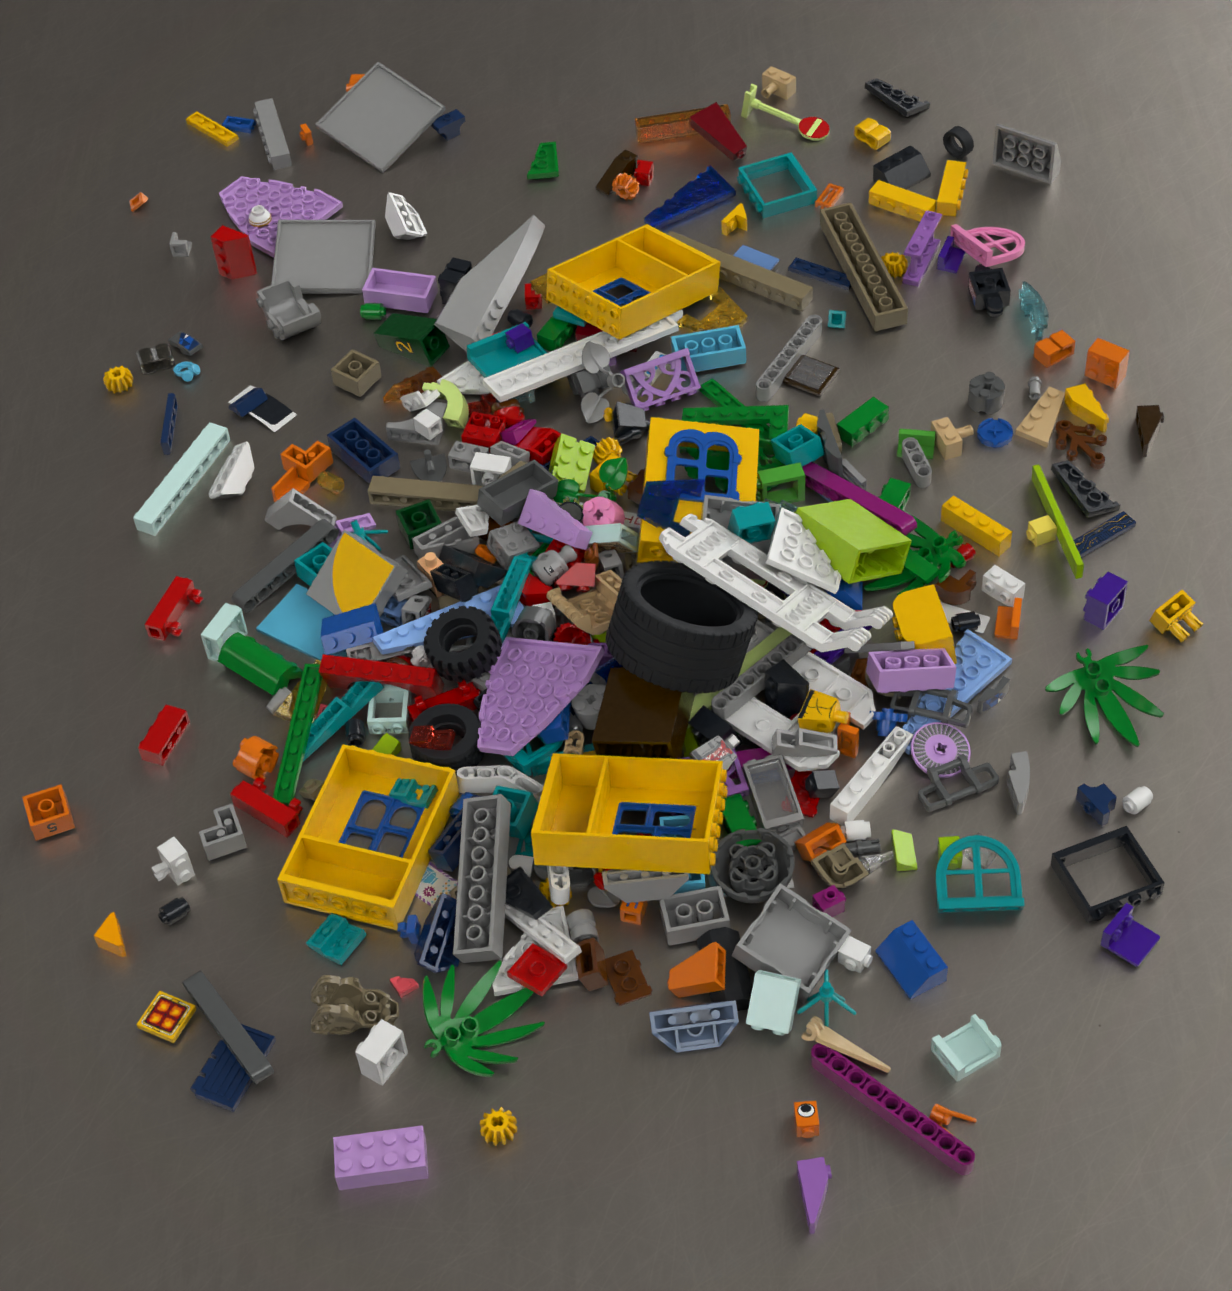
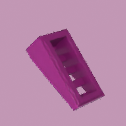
M536 419L522 420L502 431L503 442L511 445L519 443L537 423Z

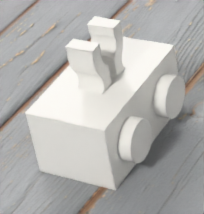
M175 837L157 847L162 863L153 866L151 869L158 881L164 879L168 874L179 886L195 875L187 851Z

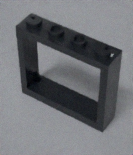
M1127 826L1052 853L1051 866L1087 923L1099 921L1104 916L1112 913L1117 914L1126 903L1136 907L1149 899H1157L1163 893L1164 881ZM1124 846L1149 885L1090 906L1066 867Z

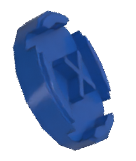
M988 418L979 424L977 437L982 444L988 447H1003L1012 441L1013 428L1009 422L1003 419L993 420V418Z

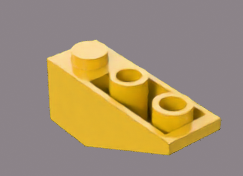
M1086 383L1066 388L1064 402L1070 412L1088 424L1095 425L1096 429L1101 432H1106L1107 424L1109 423L1108 415L1103 412L1099 401H1096L1092 390H1089Z

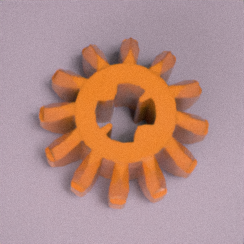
M620 173L613 180L612 190L616 192L615 195L620 196V199L632 200L639 192L640 183L631 175Z

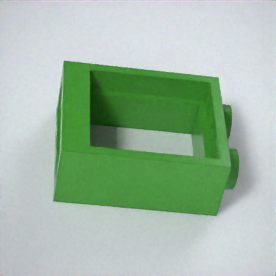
M801 463L758 471L756 500L758 502L780 504V506L805 501V473ZM793 481L792 488L767 493V486Z

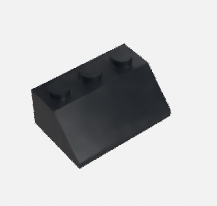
M911 145L873 165V181L875 183L880 180L906 190L931 177L930 170L922 154Z
M783 659L765 671V704L778 713L788 716V718L800 713L809 693V682Z

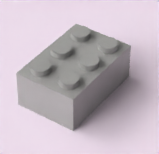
M721 886L673 894L670 898L659 900L660 913L668 946L696 941L711 929L730 928V919Z

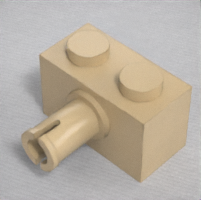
M772 66L762 73L761 94L763 97L766 96L768 98L771 94L788 100L796 93L795 76Z
M948 417L931 421V431H936L935 445L944 460L962 456V438L974 435L971 425L956 429Z

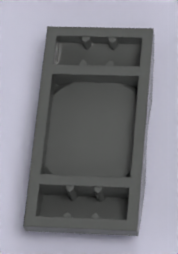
M823 409L819 411L817 420L818 436L821 439L824 451L823 459L828 464V471L843 478L842 456Z

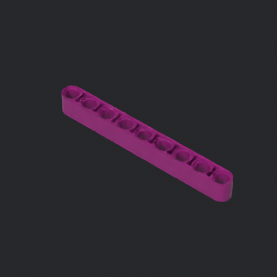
M810 462L802 467L805 473V486L832 501L852 499L905 536L917 528V522L910 514L814 462Z
M820 1043L812 1047L811 1064L815 1070L956 1173L969 1175L973 1171L975 1153L970 1147L834 1049ZM836 1068H841L842 1070H841V1071H836V1070H834V1069H836ZM852 1081H859L860 1083L854 1084ZM872 1093H873V1094H877L878 1096L873 1097V1096H870L869 1094H872ZM892 1106V1107H895L896 1109L891 1110V1109H888L887 1107ZM911 1119L914 1122L908 1123L905 1120ZM928 1132V1133H931L932 1135H931V1136H926V1135H924L923 1133ZM941 1146H948L950 1149H943ZM960 1159H966L969 1162L963 1163Z

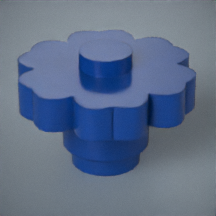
M882 708V712L872 711L874 713L872 719L877 720V736H888L896 727L897 721L907 722L908 714L894 713V709Z

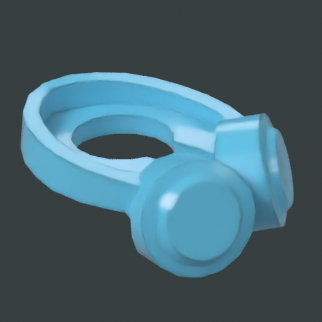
M189 361L178 363L173 369L175 375L182 377L186 382L191 381L193 376L199 375L201 372L197 364ZM183 368H188V370L180 372Z

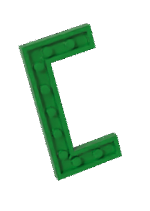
M789 405L683 408L682 421L717 425L770 424L769 440L771 441L773 438L788 431ZM679 447L680 453H687L686 447Z

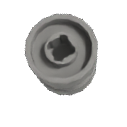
M581 909L568 915L567 922L573 942L579 943L593 937L597 942L599 941L592 911Z

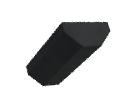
M728 927L708 930L697 939L699 951L712 942H717L726 950L725 990L710 992L711 1002L736 1000L737 1011L747 1010L753 988L748 967L732 957V953L740 941L739 931Z

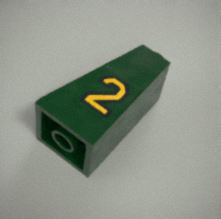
M392 313L373 333L379 347L427 367H432L450 347L445 333L434 325L437 320L434 318Z

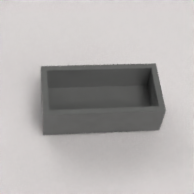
M534 459L481 487L478 491L477 505L502 526L521 515L530 489L545 493L549 499L557 495L558 479Z

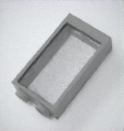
M774 754L769 755L761 760H749L743 764L742 771L749 787V795L760 827L777 834L797 825L803 827L804 817L782 754L777 756Z

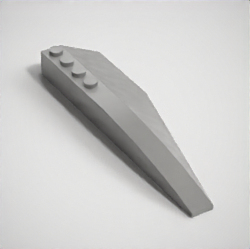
M533 215L458 281L434 325L466 352L467 345L491 336L526 272L546 225Z

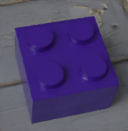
M1109 571L1103 577H1099L1093 589L1090 588L1085 595L1087 600L1083 608L1085 612L1084 620L1104 630L1124 607L1128 581Z

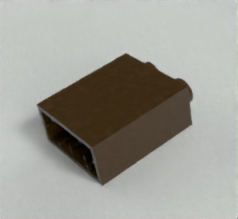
M611 667L592 737V744L596 755L680 759L695 692L687 693L670 690V688L666 689L647 682L635 674L633 675L624 667Z

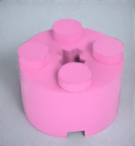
M595 497L586 501L583 505L582 513L584 516L582 522L584 526L624 524V511L612 500L605 497Z

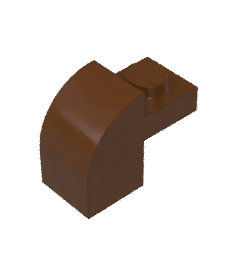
M970 569L960 580L949 575L943 582L939 583L938 581L935 584L939 599L949 605L967 603L970 600L971 591L977 584L976 572Z

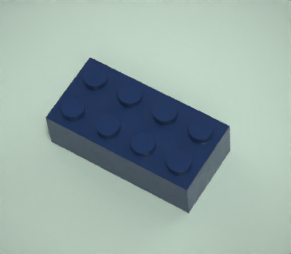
M356 418L351 419L327 434L331 451L369 484L372 476L388 477L401 469L398 453Z

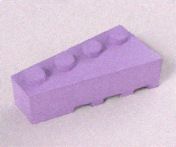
M533 489L529 490L518 524L570 546L586 550L593 532L570 516L566 510L560 508L545 493Z

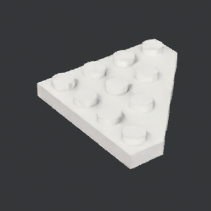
M469 360L437 380L439 385L442 379L450 381L462 394H491L483 385L482 379L484 377Z
M781 508L776 520L766 564L836 594L841 580L838 570L834 571L830 565L831 560L824 550L818 548L816 545L817 540L810 530L804 528L801 517L796 513Z
M564 906L554 907L541 916L570 939ZM525 932L517 945L513 946L503 958L501 967L492 984L494 996L515 993L526 988L509 978L507 971L532 943L548 951ZM574 958L567 963V969L553 985L579 980Z

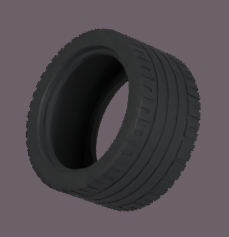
M664 560L643 562L633 566L624 574L606 633V644L611 655L620 665H623L630 673L635 674L641 679L643 678L647 682L666 689L678 690L679 692L712 693L727 688L738 678L758 619V612L716 584L707 582L705 577L683 563Z

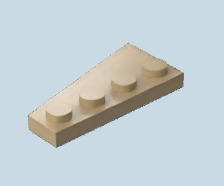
M1049 386L1017 427L1015 435L1047 448L1064 401L1065 392Z

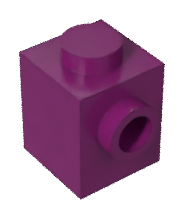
M835 885L812 895V906L817 910L827 913L831 917L845 912L846 897L842 891H838Z

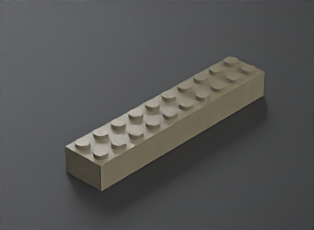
M846 203L820 209V226L844 273H846L847 279L850 281L874 331L907 324L908 308L853 204Z

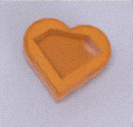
M478 544L475 548V553L491 563L497 561L487 548V545Z

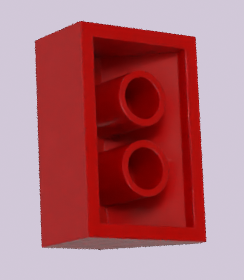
M222 225L210 236L220 275L233 280L257 274L249 235Z

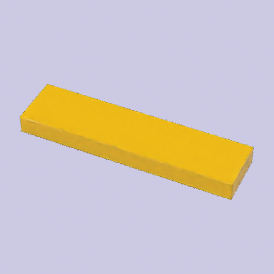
M198 111L186 118L187 124L227 147L239 139L237 134Z

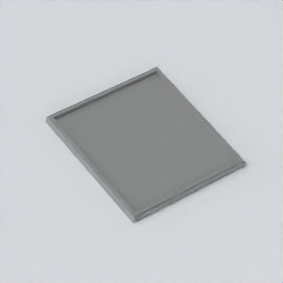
M377 62L315 125L316 128L381 173H384L446 108L425 92L380 62Z
M278 220L271 285L294 277L300 284L302 294H363V286L373 268L376 220Z

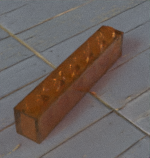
M728 104L719 105L731 122ZM704 108L635 118L638 143L699 134L690 127L689 118Z

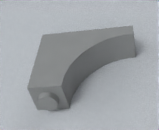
M432 402L426 408L441 418L443 431L433 439L429 440L415 431L412 418L402 422H387L388 440L439 445L447 424L443 419L447 403Z
M293 488L268 507L264 521L280 530L286 526L296 524L314 526L321 519H326L334 526L337 516Z

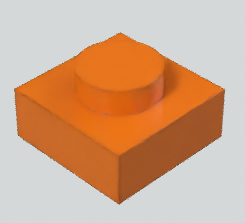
M307 124L300 125L301 132H299L301 140L305 141L307 146L313 145L312 134Z

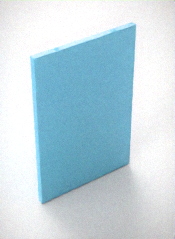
M296 584L256 627V631L321 662L322 655L325 654L321 640L322 619L335 614L306 594L307 588ZM343 652V653H340V654H337V655H333V656L348 657V656H347V652Z

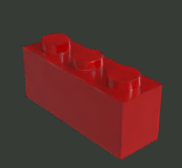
M167 704L164 706L162 711L158 713L154 724L149 727L144 740L139 743L138 750L142 760L161 766L164 765L190 723L186 710Z

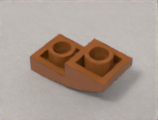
M596 542L586 549L584 553L585 561L583 562L596 564L595 572L599 562L598 543Z

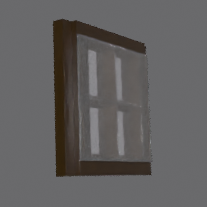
M801 355L785 375L783 383L820 397L838 375L840 368L806 355Z

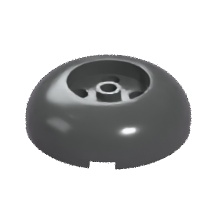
M763 828L747 831L740 829L727 835L718 843V851L714 852L716 854L715 866H711L714 881L717 886H721L723 893L740 902L760 903L768 901L780 883L785 887L788 886L794 873L795 861L790 845L779 834ZM747 839L762 840L755 846L747 847L736 844L738 841Z

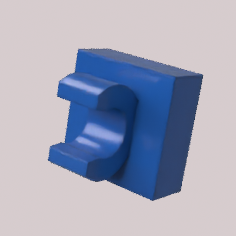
M416 914L408 915L407 923H398L397 931L401 932L400 937L409 938L411 944H418L421 934V924Z

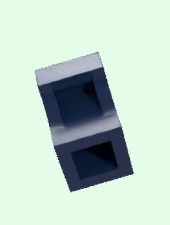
M455 109L438 117L431 124V127L448 141L460 135V127L466 122L465 116Z
M1085 783L1080 785L1077 789L1076 800L1083 806L1084 811L1090 814L1101 827L1108 824L1110 811L1115 809L1117 796L1104 783L1097 787H1090Z

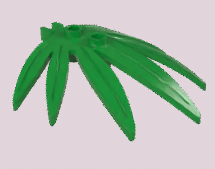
M913 516L917 522V528L914 531L919 536L911 533L906 535V537L912 540L910 547L920 548L913 551L937 568L941 566L940 574L938 575V581L941 583L949 576L951 563L957 569H961L966 565L964 557L953 548L964 542L961 535L958 537L957 532L954 530L946 539ZM903 568L901 574L883 577L864 586V589L866 591L888 589L909 582L916 577ZM917 578L904 590L897 593V596L905 591L920 588L925 583Z
M1148 645L1122 650L1098 661H1092V653L1087 648L1085 650L1087 657L1085 658L1081 657L1079 652L1076 653V660L1083 664L1084 667L1056 678L1045 687L1046 692H1059L1074 684L1062 700L1059 710L1060 715L1070 711L1077 702L1081 691H1085V721L1088 732L1096 745L1099 742V716L1095 698L1113 728L1135 747H1139L1140 743L1134 727L1112 691L1128 705L1145 714L1159 718L1164 715L1157 706L1144 696L1113 678L1142 680L1159 675V669L1140 666H1119L1140 657L1147 651Z
M499 960L476 983L464 999L454 1019H451L455 990L454 965L450 966L442 988L440 1016L428 976H425L422 990L423 1008L428 1026L437 1040H427L424 1048L433 1047L435 1049L430 1054L431 1058L437 1057L439 1052L444 1049L448 1057L461 1069L474 1075L493 1077L494 1072L478 1062L509 1064L517 1062L518 1057L472 1049V1047L481 1048L503 1045L528 1036L542 1028L545 1022L479 1036L507 1020L526 1003L534 992L524 988L471 1017L470 1015L483 1001L502 964V961Z

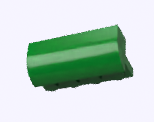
M239 632L234 633L225 641L217 660L271 695H275L279 689L287 688L290 679L301 678L303 670L297 667L296 663L285 660L281 654L269 650L268 646L261 645L253 637L244 636Z

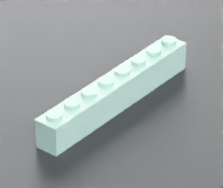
M209 422L201 431L197 439L192 442L189 449L183 453L181 459L173 466V469L164 477L161 484L155 488L153 494L134 515L133 519L137 530L156 536L230 442L229 432L226 427Z

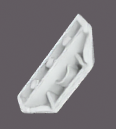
M388 192L385 219L393 236L404 240L426 236V229L415 209L405 201L406 199L402 195Z
M247 441L236 445L231 455L228 456L208 493L211 499L231 498L244 493L245 486L251 479V474L255 468L250 445Z

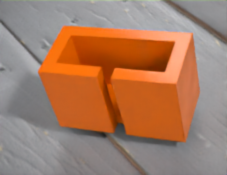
M1060 330L1051 334L1049 338L1035 343L1033 357L1048 368L1073 355L1076 341L1066 332Z
M827 822L794 843L802 859L811 861L827 850L831 851L847 841L839 824Z

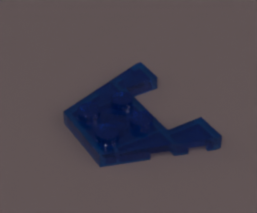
M705 480L646 481L637 516L655 527L659 526L663 529L669 527L683 537H687L691 532L679 525L680 523L674 522L682 493L701 498Z

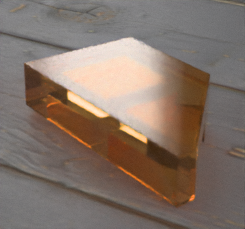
M411 380L394 384L383 397L384 403L401 400L400 398L403 395L415 392Z

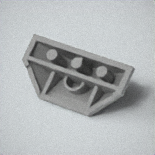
M610 869L602 872L604 889L626 903L670 898L689 880L688 873Z

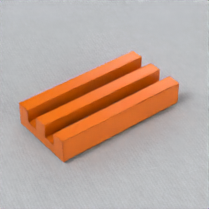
M829 183L815 201V207H819V205L821 209L833 207L843 194L844 187Z

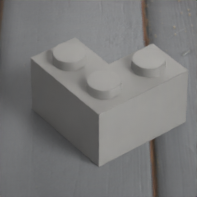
M233 804L214 809L213 812L218 825L199 831L208 861L247 848Z

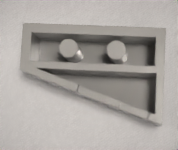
M457 516L412 538L414 552L419 559L428 552L435 553L437 558H439L443 545L475 553V548L480 544L479 537H470Z

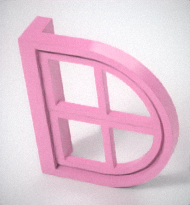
M957 224L951 225L950 236L954 237V244L985 267L1012 261L1024 253L1025 240L1015 231L1000 227H979L965 231ZM988 235H997L1006 238L994 241ZM981 236L986 241H988V243L983 244L975 237ZM1012 242L1016 244L1012 251H1008L1001 246ZM996 247L1004 254L992 257L993 250L990 248Z

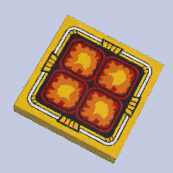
M159 990L136 1025L138 1029L175 1043L197 1008L189 1002Z

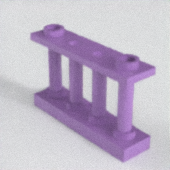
M927 210L924 213L904 251V255L911 257V263L903 276L902 283L919 287L940 246L941 240L934 238V231L942 218V214Z

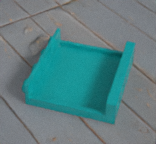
M524 322L523 324L529 328V325ZM514 327L467 345V359L484 378L544 355L547 352L535 339L534 345L518 354L513 349H509L506 344L505 332Z

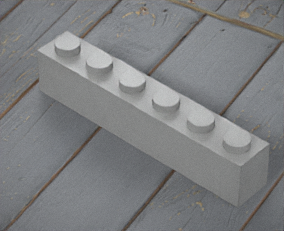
M273 99L254 102L255 108L253 113L268 163L272 164L274 170L292 166L290 153Z

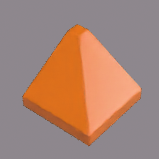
M142 192L129 201L131 211L134 212L148 200V197Z

